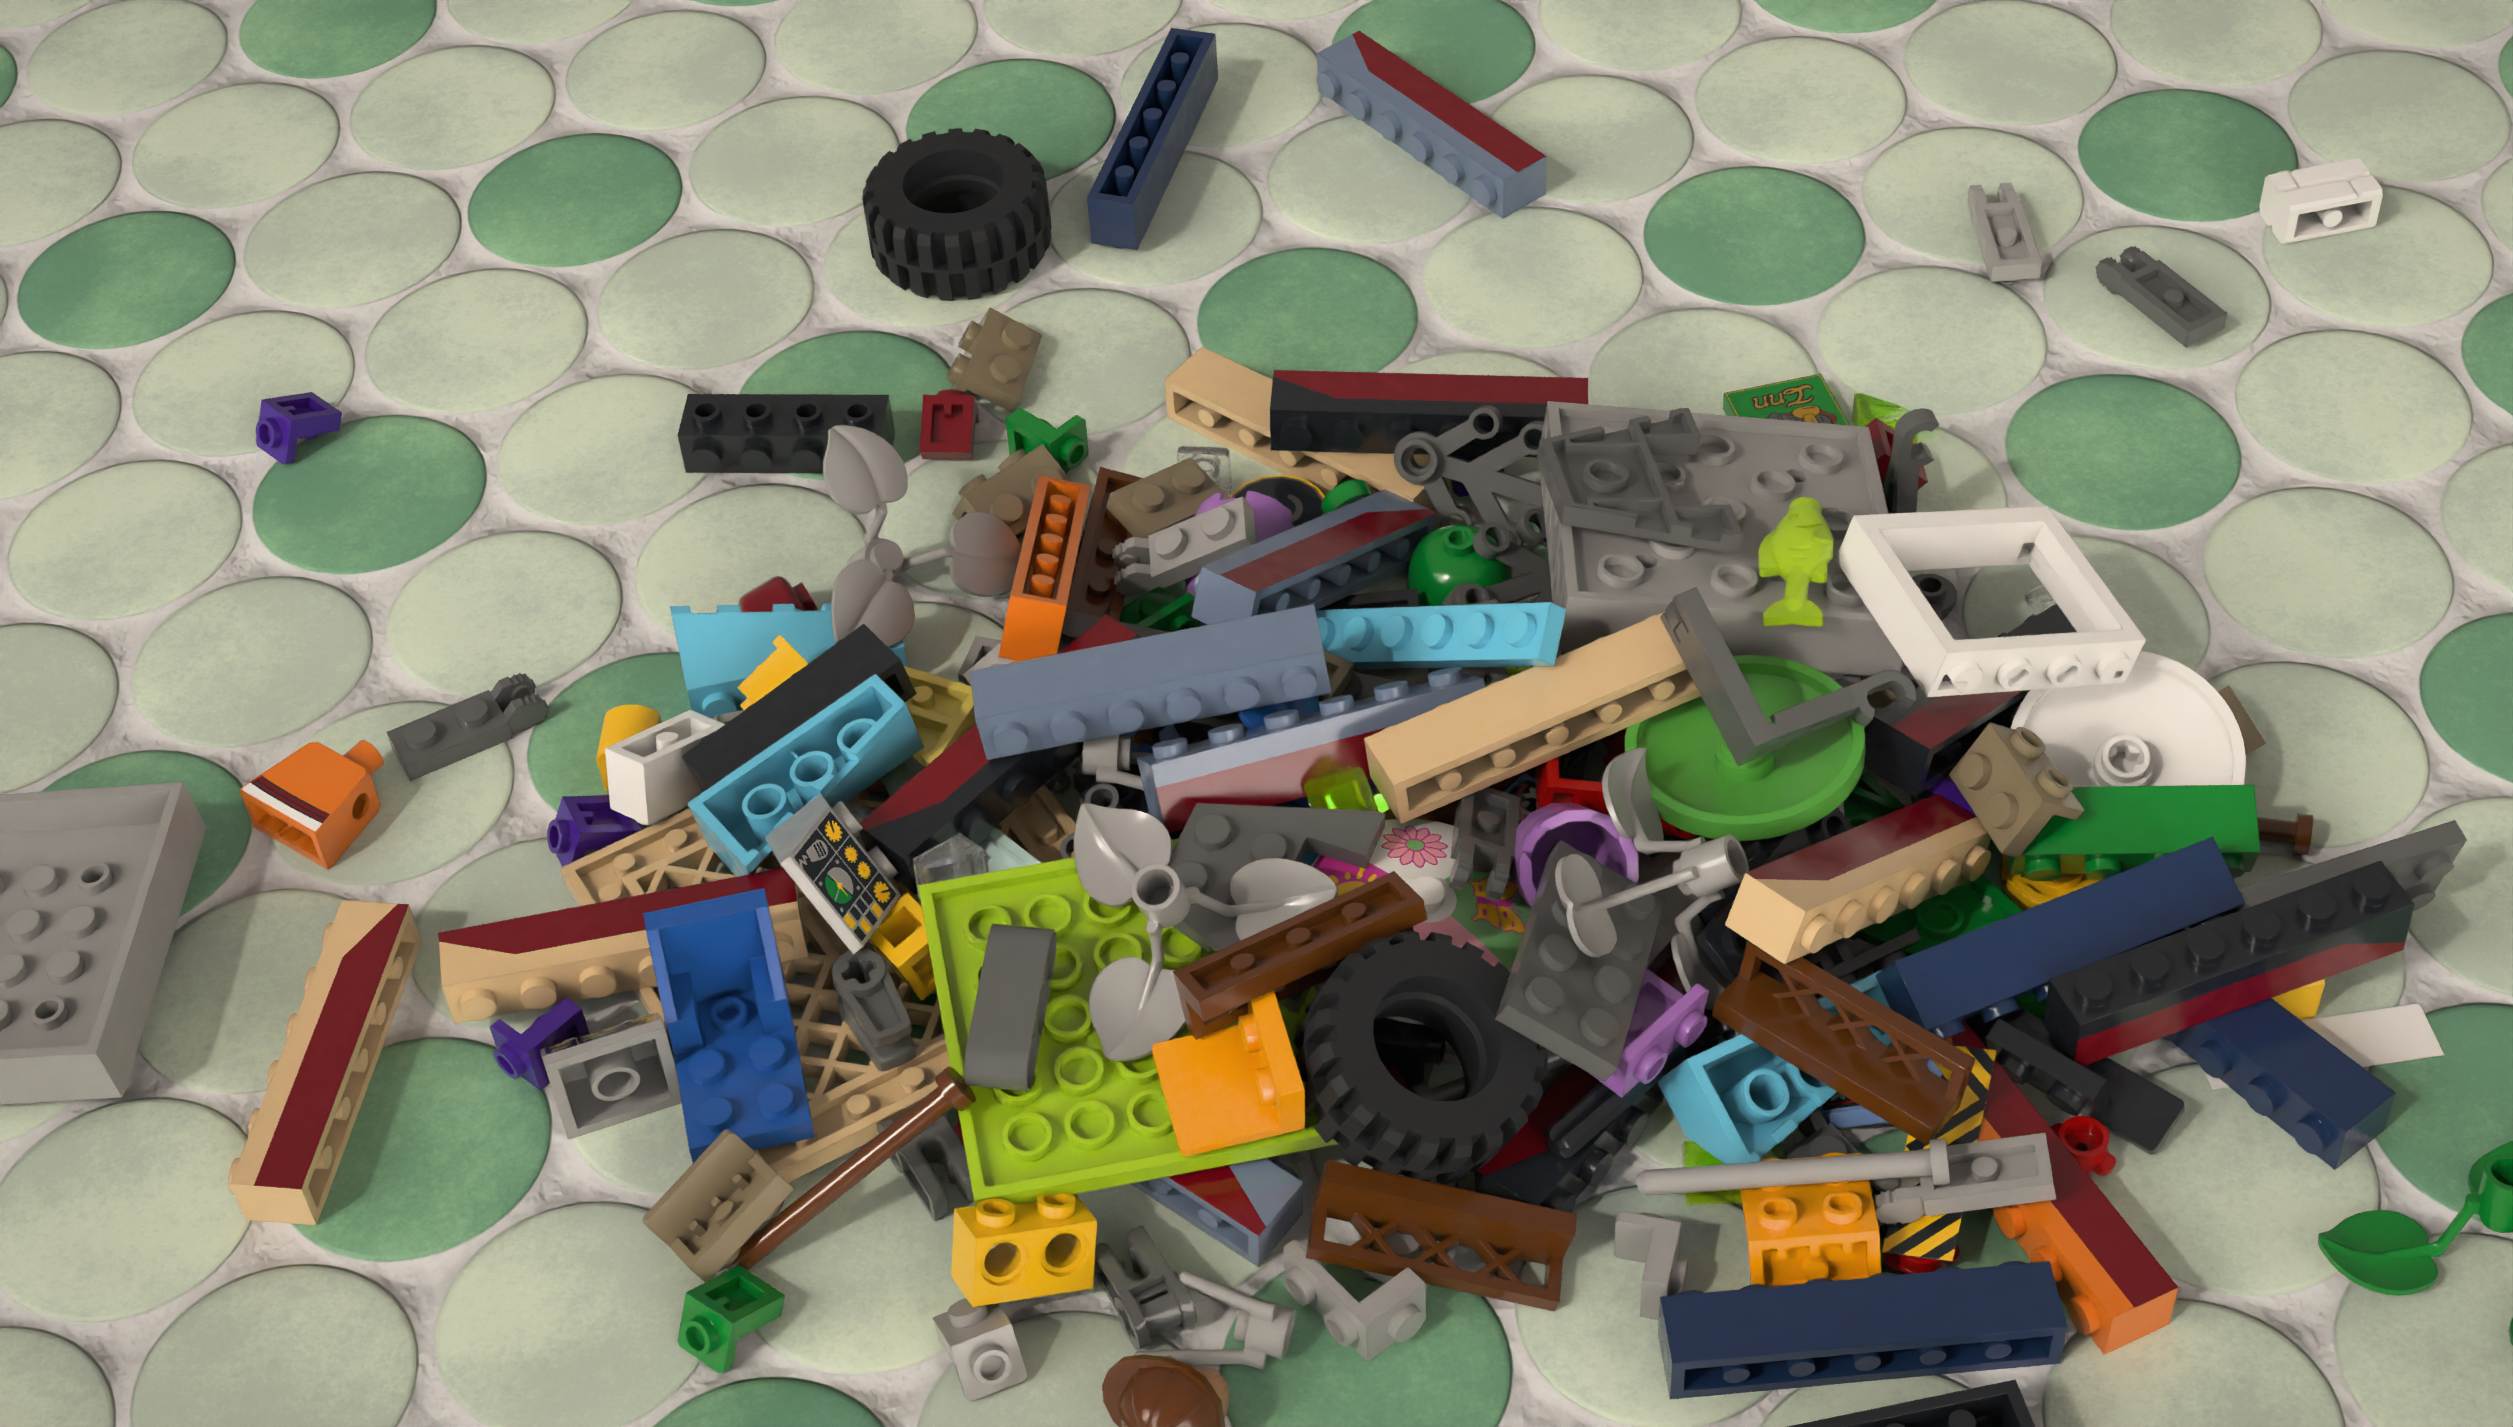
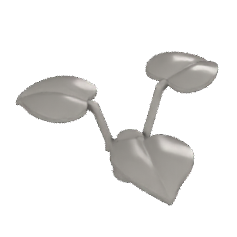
M837 425L828 430V444L823 460V476L831 498L837 505L854 514H866L874 508L876 510V515L869 531L862 537L865 546L849 558L847 566L841 570L834 584L831 619L835 644L862 624H865L887 647L896 645L905 639L914 624V604L906 588L891 580L900 572H905L909 568L940 558L952 557L950 565L951 579L958 588L968 594L978 597H994L1011 591L1022 547L1012 530L1001 519L986 512L968 513L959 518L950 530L952 547H941L910 558H903V552L898 544L878 537L887 516L885 503L896 502L907 492L908 477L902 458L891 444L866 429Z
M1636 748L1618 755L1606 767L1602 779L1605 804L1618 833L1626 839H1633L1638 852H1643L1646 855L1657 852H1682L1680 859L1673 862V874L1607 897H1602L1598 878L1590 864L1580 855L1569 854L1562 857L1556 865L1555 880L1558 894L1563 906L1567 909V923L1575 944L1583 953L1590 957H1600L1609 954L1616 944L1617 935L1607 911L1608 908L1674 885H1678L1685 895L1694 894L1699 897L1675 918V925L1679 933L1672 937L1671 949L1679 977L1686 992L1699 983L1709 990L1705 1009L1713 1010L1715 1000L1730 983L1697 942L1698 935L1705 928L1697 914L1710 903L1723 899V889L1742 882L1745 872L1749 871L1747 857L1739 841L1731 834L1708 842L1702 836L1690 841H1663V828L1658 809L1650 796L1652 790L1646 773L1647 748Z
M1083 803L1078 813L1074 834V857L1080 882L1086 892L1100 904L1115 908L1127 905L1134 900L1148 920L1146 930L1150 936L1152 950L1151 965L1137 957L1118 959L1103 968L1092 985L1089 996L1090 1017L1106 1058L1112 1061H1129L1152 1054V1046L1155 1043L1174 1039L1184 1028L1186 1021L1173 975L1175 970L1162 969L1164 951L1161 931L1163 928L1179 924L1187 916L1191 904L1196 903L1224 917H1237L1236 933L1239 939L1243 940L1336 898L1338 895L1336 884L1323 872L1307 864L1289 859L1266 858L1245 865L1233 875L1230 882V892L1236 905H1227L1200 893L1197 887L1186 888L1177 873L1169 867L1173 855L1172 840L1169 832L1155 817L1132 809L1107 808Z

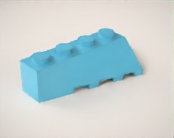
M824 603L820 611H802L795 608L794 604H773L772 612H741L740 605H717L716 613H691L690 606H670L692 711L710 718L716 715L722 716L724 713L743 710L740 705L747 697L738 689V686L777 649L772 641L779 635L808 663L834 646L835 640L831 619L832 603ZM903 640L896 645L888 647L900 658L903 666L908 667Z
M874 674L687 804L708 846L737 877L748 875L766 857L773 853L765 836L820 793L831 807H834L840 801L845 803L924 748V745L906 703Z
M1881 971L1850 984V986L1890 1008L1875 976ZM1826 997L1817 999L1822 1008L1834 1015L1839 1014L1831 1000ZM1874 1025L1868 1026L1875 1039L1887 1046L1892 1043L1887 1033ZM1742 1034L1686 1059L1657 1082L1685 1136L1724 1164L1759 1162L1774 1146L1783 1141L1803 1120L1837 1092Z

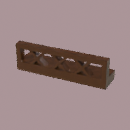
M1100 467L1077 554L1066 610L1101 618L1107 614L1116 621L1120 620L1125 595L1119 592L1116 593L1114 575L1121 568L1114 565L1112 549H1115V545H1119L1120 542L1124 543L1125 540L1132 538L1133 535L1114 517L1106 506L1111 492L1143 478Z
M1393 871L1173 971L1188 1031L1196 1040L1239 1021V1016L1248 1014L1247 1002L1274 990L1277 1002H1280L1328 980L1339 964L1350 953L1357 954L1365 943L1378 937L1387 938L1390 941L1396 932L1414 931V925L1427 920L1424 900Z
M1747 941L1739 975L1715 1000L1712 1017L1927 1146L1930 1144L1929 1140L1935 1138L1959 1109L1975 1062L1974 1057L1808 960L1800 957L1783 964L1750 941ZM1763 960L1777 968L1786 983H1780L1759 971L1761 961ZM1819 993L1831 1000L1839 1014L1834 1015L1822 1008L1814 994ZM1874 1025L1887 1033L1894 1046L1888 1047L1875 1039L1868 1026ZM1923 1058H1930L1952 1071L1949 1082L1931 1072Z
M1328 1160L1314 1191L1306 1258L1395 1277L1409 1267L1425 1284L1555 1312L1560 1303L1563 1257L1575 1237L1577 1214ZM1327 1217L1350 1222L1362 1236V1239L1351 1246L1324 1240ZM1396 1232L1411 1235L1425 1252L1414 1259L1400 1257L1394 1253L1385 1239ZM1457 1246L1474 1249L1487 1266L1476 1273L1460 1270L1447 1255V1252ZM1519 1259L1545 1264L1544 1288L1521 1283L1508 1266Z

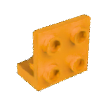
M1274 990L1247 1002L1248 1014L1239 1016V1024L1221 1028L1197 1040L1192 1035L1155 1043L1152 1046L1153 1060L1179 1152L1182 1156L1188 1157L1305 1129V1089Z
M1832 1152V1153L1824 1154V1155H1822V1156L1804 1157V1158L1845 1156V1155H1859V1154H1861V1153L1844 1154V1153ZM1765 1158L1761 1159L1759 1162L1790 1159ZM1869 1180L1740 1189L1747 1234L1750 1285L1762 1284L1772 1287L1804 1284L1819 1278L1833 1281L1869 1278L1875 1274L1882 1273L1879 1226Z

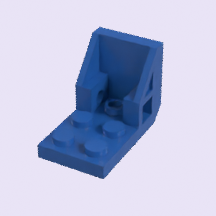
M765 888L643 913L665 1023L675 1057L687 1141L692 1162L694 1163L725 1129L732 1130L754 1151L815 1138L790 1001Z

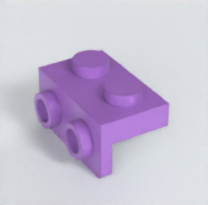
M1646 968L1618 1068L1605 1082L1597 1077L1595 1078L1621 1098L1640 1081L1643 1084L1651 1082L1662 1070L1668 1055L1679 1045L1685 1048L1690 1046L1704 1030L1707 1023L1704 1010L1709 990L1697 983L1683 995Z

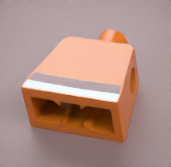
M360 740L343 756L319 742H310L245 784L239 791L254 828L329 870L379 812L381 804L371 775L383 766L384 760L379 751L365 740Z

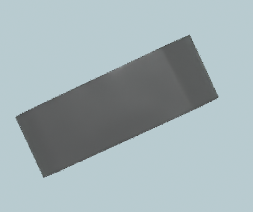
M992 924L965 1053L964 1081L966 1086L1025 1092L1031 1090L1055 965V929Z

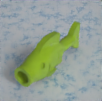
M1800 497L1793 500L1789 505L1788 513L1780 520L1775 530L1769 533L1760 544L1758 551L1760 577L1780 575L1786 581L1784 599L1776 601L1763 613L1764 626L1795 624L1821 627L1824 624L1823 613L1820 608L1812 601L1807 600L1808 587L1810 582H1827V565L1834 558V538L1827 521L1822 515L1821 504L1813 498Z

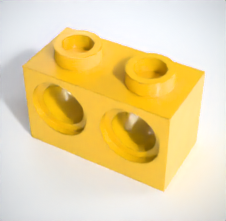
M1069 1192L1057 1195H1038L1037 1201L1031 1203L1013 1204L1005 1199L990 1198L980 1201L977 1207L974 1205L954 1208L951 1277L972 1307L1093 1289L1097 1220L1078 1195Z

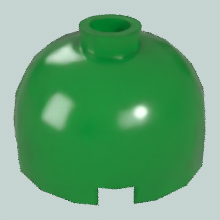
M1452 524L1433 530L1419 542L1409 558L1407 589L1417 588L1419 607L1442 606L1445 597L1458 585L1471 583L1485 588L1513 579V569L1497 559H1485L1475 551L1473 537L1481 528L1472 525ZM1486 535L1487 541L1497 547L1496 541L1491 536Z

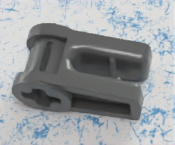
M860 949L854 955L851 951H847L839 956L833 964L832 977L835 988L839 993L837 1003L840 1016L846 1022L873 1064L882 1072L913 1060L916 1057V1049L910 1036L912 1032L911 1020L885 965L884 959L870 949Z
M947 1113L890 1157L892 1164L901 1174L903 1173L934 1221L946 1216L949 1212L947 1192L943 1185V1178L936 1175L930 1165L931 1163L943 1165L949 1174L950 1183L957 1186L967 1201H974L965 1148L956 1135ZM888 1119L878 1124V1133H881L894 1121Z
M1142 1225L1131 1229L1127 1233V1244L1130 1259L1132 1260L1133 1272L1139 1273L1142 1280H1134L1129 1277L1124 1261L1118 1260L1111 1247L1106 1243L1096 1245L1094 1265L1097 1279L1118 1313L1127 1337L1137 1350L1151 1344V1337L1180 1325V1327L1186 1329L1197 1323L1196 1310L1185 1284L1180 1281L1178 1273L1172 1271Z

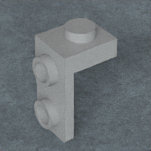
M1292 1240L1283 1247L1285 1273L1282 1278L1290 1295L1302 1306L1310 1304L1323 1317L1325 1326L1334 1340L1343 1347L1351 1345L1367 1362L1393 1343H1402L1410 1339L1426 1320L1425 1282L1409 1267L1358 1302L1316 1260L1306 1258V1250L1296 1240Z

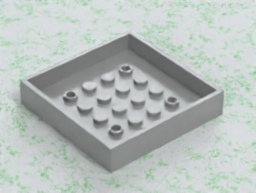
M1547 401L1541 439L1599 426L1605 430L1604 434L1628 429L1630 419L1648 416L1651 419V423L1668 420L1670 411ZM1691 413L1701 435L1698 454L1652 456L1673 505H1731L1743 533L1740 553L1735 554L1561 524L1540 468L1552 600L1554 604L1566 609L1557 652L1568 653L1592 643L1598 638L1606 637L1642 622L1650 616L1665 612V609L1676 595L1697 587L1733 656L1765 655L1780 657L1808 665L1826 673L1873 676L1886 670L1901 672L1902 659L1835 560L1853 515L1888 514L1869 427ZM1800 497L1813 498L1821 504L1822 515L1827 521L1834 538V558L1827 565V582H1810L1808 587L1807 600L1812 601L1820 608L1823 613L1824 624L1821 627L1795 624L1764 626L1763 613L1776 601L1784 599L1786 581L1780 575L1760 577L1758 553L1760 544L1769 533L1775 530L1780 520L1788 513L1789 505L1793 500Z
M184 782L0 794V1105L123 1097L207 828Z

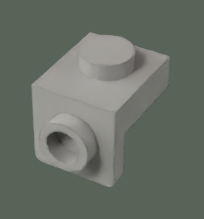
M1620 1211L1617 1214L1615 1223L1614 1255L1617 1258L1646 1263L1642 1277L1640 1317L1659 1320L1660 1297L1673 1296L1683 1292L1685 1289L1688 1260L1679 1258L1681 1222L1664 1219L1654 1213L1637 1214Z
M964 1298L951 1305L948 1312L932 1317L939 1340L955 1365L963 1393L969 1401H975L1023 1382L1027 1378V1372L1012 1324L998 1303L972 1307L968 1300Z

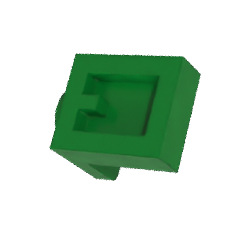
M1018 408L1005 418L1009 455L1020 449H1023L1028 454L1043 444L1063 471L1067 473L1072 468L1079 466L1089 454L1086 420L1078 415H1075L1057 429L1046 420L1039 419L1022 408Z
M738 1265L686 1292L677 1342L681 1348L718 1373H723L733 1366L738 1339L781 1316L785 1295Z

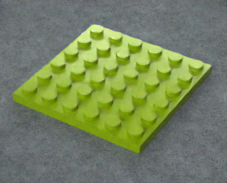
M1178 839L1172 840V851ZM1075 857L918 885L950 1067L955 1069L963 1078L967 1041L992 924L1055 929L1056 931L1055 965L1031 1090L1025 1092L970 1086L976 1101L964 1111L958 1110L975 1207H977L980 1201L990 1198L1005 1199L1013 1204L1036 1202L1037 1196L1042 1194L1084 1193L1338 1144L1334 1139L1325 1143L1314 1129L1320 1122L1314 1111L1309 1114L1305 1112V1129L1188 1157L1180 1154L1152 1054L1129 1061H1112L1106 1058L1100 1039L1091 1021L1089 1011L1091 988L1103 968L1125 957H1137L1151 965L1152 950L1150 936L1146 930L1148 920L1134 900L1127 905L1115 908L1100 904L1094 900L1080 882ZM1173 926L1163 928L1161 931L1164 951L1162 969L1177 970L1216 952L1215 950H1212L1210 953ZM1315 986L1310 988L1299 1014L1289 1011L1278 1002L1294 1056L1300 1050L1297 1049L1294 1043L1298 1025L1306 1016V1008L1317 994ZM1236 1021L1228 1026L1239 1024V1021ZM1185 1024L1184 1028L1174 1039L1191 1035L1187 1024Z

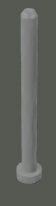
M1946 1138L1930 1139V1149L1644 1170L1637 1175V1186L1640 1193L1649 1196L1931 1175L1933 1176L1934 1185L1950 1184L1947 1142Z

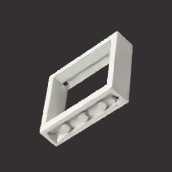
M2048 506L1853 515L1835 559L1926 697L2123 684L2146 641ZM2028 564L2077 632L1954 640L1907 571ZM1944 675H1948L1951 679L1950 681L1942 682Z

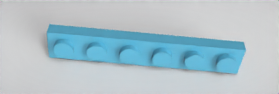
M1551 602L1315 610L1323 650L1354 663V669L1554 666L1566 609Z

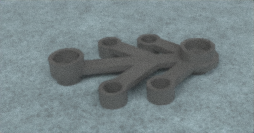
M1483 405L1471 413L1467 421L1438 437L1425 431L1410 433L1402 438L1395 448L1394 464L1398 473L1403 479L1412 484L1423 485L1441 517V527L1450 525L1452 514L1461 515L1465 519L1466 525L1475 526L1473 512L1465 506L1457 505L1444 477L1463 483L1485 524L1496 522L1504 526L1506 530L1512 531L1516 536V544L1521 547L1524 545V542L1520 540L1516 533L1517 523L1509 521L1494 493L1544 508L1541 483L1499 471L1528 454H1538L1539 447L1530 444L1528 432L1530 429H1538L1542 432L1543 421L1528 423L1522 428L1518 436L1472 461H1466L1449 454L1475 438L1486 440L1499 433L1503 426V417L1501 412L1494 406ZM1486 413L1493 418L1494 427L1492 431H1483L1478 426L1477 418L1479 414ZM1422 448L1428 452L1430 456L1428 466H1420L1415 462V449Z
M1541 509L1527 511L1516 524V533L1525 544L1530 546L1540 544L1547 548L1544 511ZM1496 522L1486 523L1473 537L1475 551L1485 559H1497L1525 573V575L1485 588L1478 584H1460L1445 597L1442 606L1468 605L1466 599L1472 604L1497 599L1498 604H1509L1538 595L1536 603H1553L1549 561L1511 542L1508 531L1501 524ZM1529 522H1532L1535 525H1537V527L1540 530V533L1535 532L1530 527ZM1486 535L1491 536L1496 541L1497 547L1487 541Z

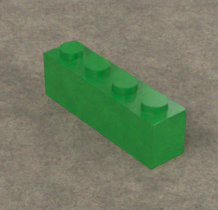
M2255 786L2073 787L2072 793L2083 807V813L2077 820L2053 815L2019 858L2009 856L2010 875L2025 874V877L2032 881H2051L2060 878L2062 874H2086V877L2090 880L2101 881L2109 875L2114 876L2214 837L2233 879L2238 878L2244 872H2251L2260 854Z

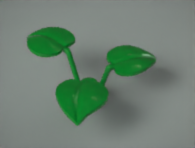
M2513 1141L2486 1153L2472 1165L2468 1175V1185L2472 1194L2466 1195L2464 1206L2437 1241L2428 1244V1235L2423 1227L2399 1212L2373 1210L2354 1214L2341 1221L2331 1230L2319 1233L2318 1245L2321 1251L2342 1275L2371 1291L2400 1296L2415 1294L2430 1288L2435 1284L2438 1276V1269L2432 1257H2439L2444 1254L2473 1214H2478L2482 1223L2495 1232H2513ZM2513 1318L2511 1319L2510 1326H2509V1336H2510V1342H2511L2512 1345H2513Z

